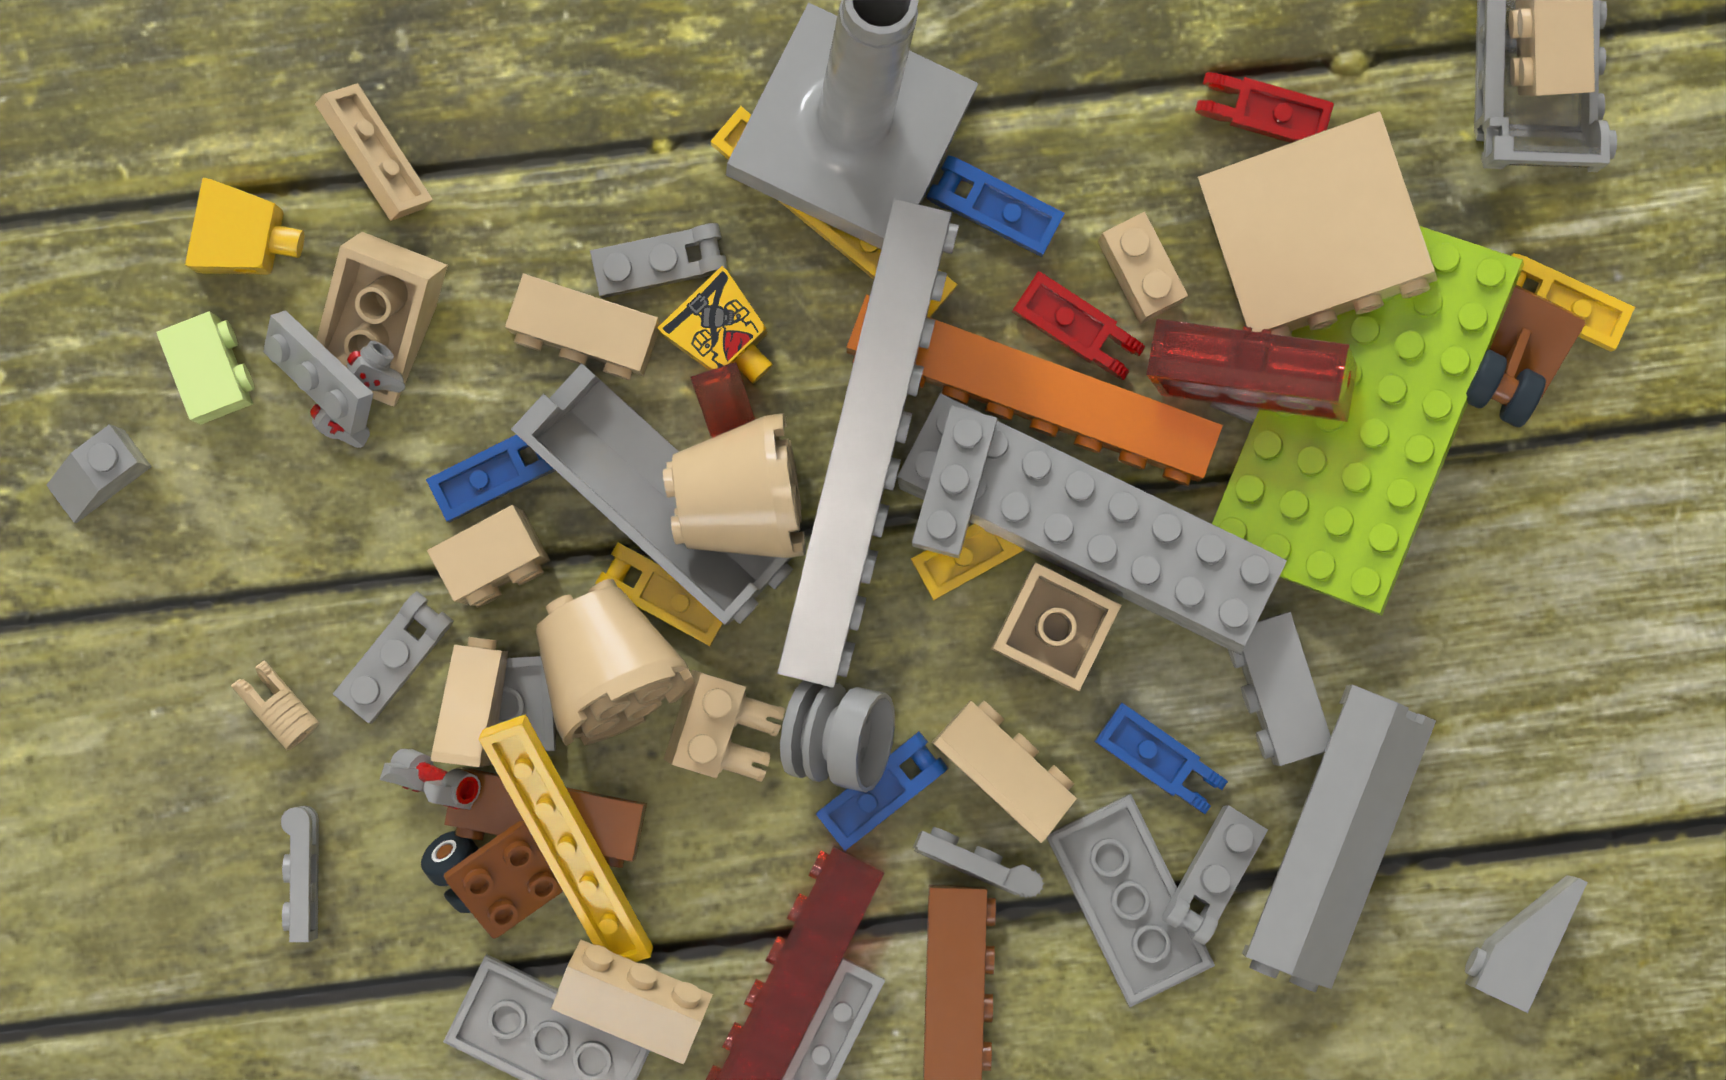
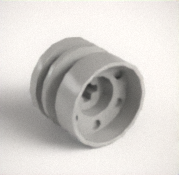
M803 680L795 689L789 701L782 724L780 757L784 772L797 778L808 777L815 782L824 781L829 777L834 785L856 791L868 792L873 790L883 775L892 749L895 730V709L892 698L887 693L860 687L852 688L846 692V689L836 682L834 688Z

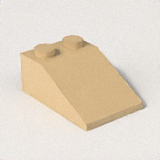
M360 232L340 246L317 340L346 368L348 364L347 358L353 351H360L370 341H377L385 345L393 353L394 358L390 362V368L399 372L403 376L404 383H406L437 307L448 265L365 232ZM388 390L372 391L374 393L373 399L393 407L398 403L402 393Z

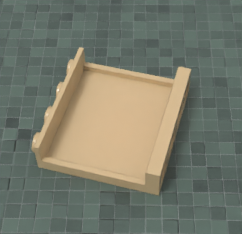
M1380 111L1198 177L1249 335L1255 343L1264 341L1265 346L1281 343L1292 337L1291 331L1307 325H1309L1310 330L1330 326L1338 321L1336 315L1355 309L1356 314L1376 310L1384 305L1382 299L1401 293L1402 298L1417 296L1430 289L1429 283L1438 280Z

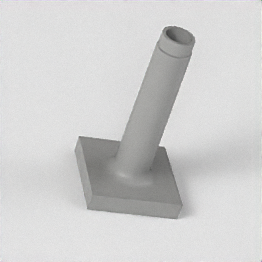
M841 0L837 16L808 3L727 162L726 176L882 249L894 198L921 205L974 97L978 83L910 51L918 17V0Z

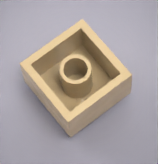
M1516 0V10H1510L1508 28L1510 38L1516 39L1517 58H1511L1510 81L1513 87L1518 86V95L1542 96L1595 92L1593 0Z
M514 505L499 511L427 550L453 601L466 605L469 604L470 606L476 605L477 608L499 598L502 595L499 588L512 581L513 584L518 583V585H522L544 573L541 565L550 561L526 513Z
M1035 562L1031 566L990 650L1073 691H1080L1122 605Z

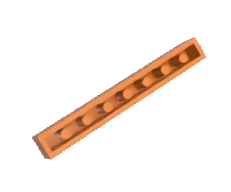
M867 294L846 347L847 353L853 355L854 359L870 295ZM938 320L935 321L929 348L919 347L915 363L916 365L924 366L919 388H923L925 382L943 388L941 394L967 405L969 398L987 404L985 412L1004 420L1011 421L1013 415L1020 416L1031 421L1030 429L1051 437H1056L1058 431L1076 437L1074 445L1091 452L1100 453L1102 447L1120 453L1118 461L1144 470L1146 464L1164 469L1163 478L1185 486H1189L1191 480L1199 482L1204 479L1223 427L1219 423Z

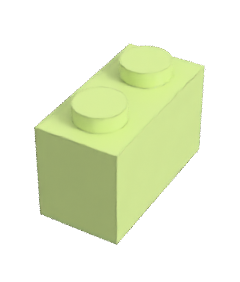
M209 311L156 332L189 420L198 424H204L253 404L249 391L255 389L254 383L244 363L238 365L232 348L238 346V342L228 320L221 321L220 317Z

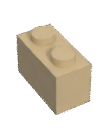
M1145 212L1102 233L1098 244L1140 324L1182 304L1188 297Z

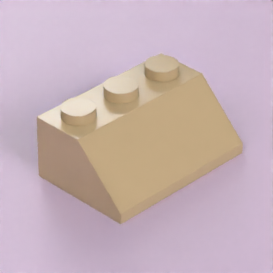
M983 700L979 706L969 701L936 736L932 743L1025 830L1042 843L1077 799L1069 792L1074 783L1055 765L1048 771L1034 759L1039 753L1038 749L1020 733L1012 739L1003 731L999 725L1005 719L986 701Z

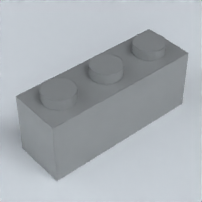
M1291 612L1257 621L1241 655L1229 649L1228 653L1234 668L1242 667L1247 685L1241 687V692L1248 712L1250 714L1257 713L1262 730L1256 732V739L1263 758L1271 757L1273 765L1282 766L1325 752L1331 735Z

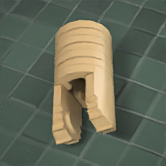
M264 660L255 668L260 680L274 694L265 702L252 685L244 679L237 680L231 687L286 750H290L307 738L318 727L319 722Z

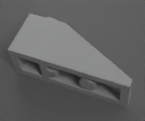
M1566 875L1488 937L1481 949L1476 947L1468 958L1465 973L1469 976L1465 984L1528 1013L1588 882Z

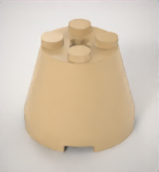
M784 413L760 417L673 454L672 461L667 462V468L663 469V480L667 498L675 497L677 508L674 509L675 516H671V527L675 545L685 543L687 549L779 558L806 555L804 532L795 533V531H800L802 506L792 444L789 438L781 439L780 437L785 436L784 427H787Z
M613 579L599 582L590 588L587 594L573 599L572 595H564L553 600L546 606L549 615L536 625V635L554 722L566 746L574 742L573 738L580 737L585 746L623 733L645 722L644 716L658 709L662 704L661 701L665 698L669 703L679 700L694 683V678L684 659L629 597L617 587Z

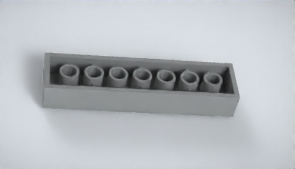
M941 393L897 476L899 489L922 500L925 498L950 406L980 413ZM997 421L969 523L976 524L993 535L995 534L1040 558L1241 655L1287 560Z

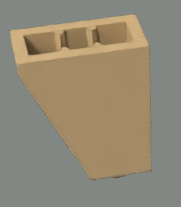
M468 637L467 646L454 645L432 748L431 761L472 767L492 765L478 739L483 729L499 724L508 651L496 650L497 640Z

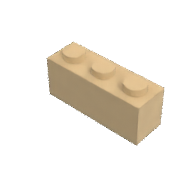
M523 273L505 328L510 333L516 335L514 342L521 346L541 351L542 345L545 344L561 349L558 357L579 365L581 363L586 365L587 359H591L605 364L603 372L630 380L632 373L644 377L659 332L657 327L661 325L658 317Z
M580 939L566 968L551 1009L684 1065L713 994L701 990L691 983L682 982L658 972L646 964L637 963L610 952L603 946L594 945Z

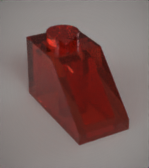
M736 362L690 377L711 438L755 420Z

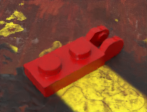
M1207 72L1203 85L1214 91L1238 94L1236 104L1233 108L1211 100H1199L1195 112L1217 121L1230 122V126L1293 143L1326 131L1334 103L1247 77L1241 80L1227 75Z
M1039 271L1012 310V313L1087 362L1091 363L1093 361L1100 368L1121 380H1125L1130 371L1122 362L1100 350L1107 337H1110L1128 353L1140 356L1146 348L1139 340L1116 326L1117 321Z

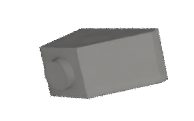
M109 424L71 452L46 486L72 521L77 523L152 466L124 429Z

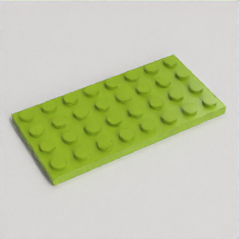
M1420 226L1438 279L1429 283L1430 289L1410 298H1402L1401 293L1382 299L1384 305L1376 310L1356 314L1355 309L1336 315L1338 321L1330 326L1310 330L1309 325L1292 331V337L1288 340L1282 355L1342 363V377L1338 392L1270 383L1212 522L1213 525L1287 560L1279 578L1380 616L1384 613L1468 405L1466 392L1486 351L1491 348L1524 266L1523 259Z

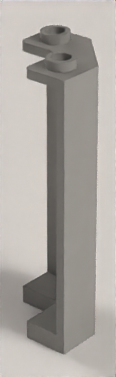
M582 363L550 398L543 394L511 428L516 435L724 625H729L733 620L741 624L758 606L759 602L755 598L769 584L775 590L793 571V568L788 564L793 557L779 558L687 549L685 543L675 545L671 527V516H675L674 509L677 508L675 497L667 498L663 469L667 468V462L672 461L673 454L679 451Z
M1346 685L1340 700V704H1343L1339 718L1249 945L1245 944L1242 952L1245 957L1252 959L1249 968L1275 979L1279 971L1291 975L1289 982L1312 992H1316L1319 985L1332 989L1436 723L1435 720L1427 716L1409 711L1408 707L1355 685Z

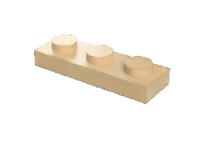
M359 84L331 91L320 97L315 103L316 107L389 220L393 221L425 209L433 200Z

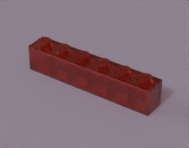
M833 845L829 854L820 850L808 874L809 877L816 881L808 897L801 893L798 894L786 918L794 922V925L787 939L777 936L765 962L773 965L765 983L756 978L744 1002V1005L750 1007L751 1010L743 1025L734 1022L722 1048L730 1052L722 1068L714 1064L712 1065L705 1080L782 1079L885 873L883 869L844 851L836 845Z

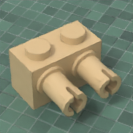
M692 669L691 674L694 678V683L684 694L663 760L671 765L713 778H717L718 774L724 769L762 782L767 771L753 766L752 763L756 762L768 766L770 753L733 743L730 736L737 724L768 733L774 737L777 736L781 725L767 721L766 718L772 717L783 721L785 708L746 697V687Z

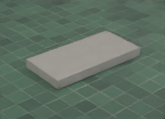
M1131 794L1072 821L1048 835L1047 840L1129 1007L1141 1003L1215 966L1206 946L1192 939L1190 931L1180 925L1174 928L1162 920L1163 913L1177 887Z
M488 954L485 955L443 1041L520 1080H637L650 1053L648 1049L552 1010L551 1007L558 988Z

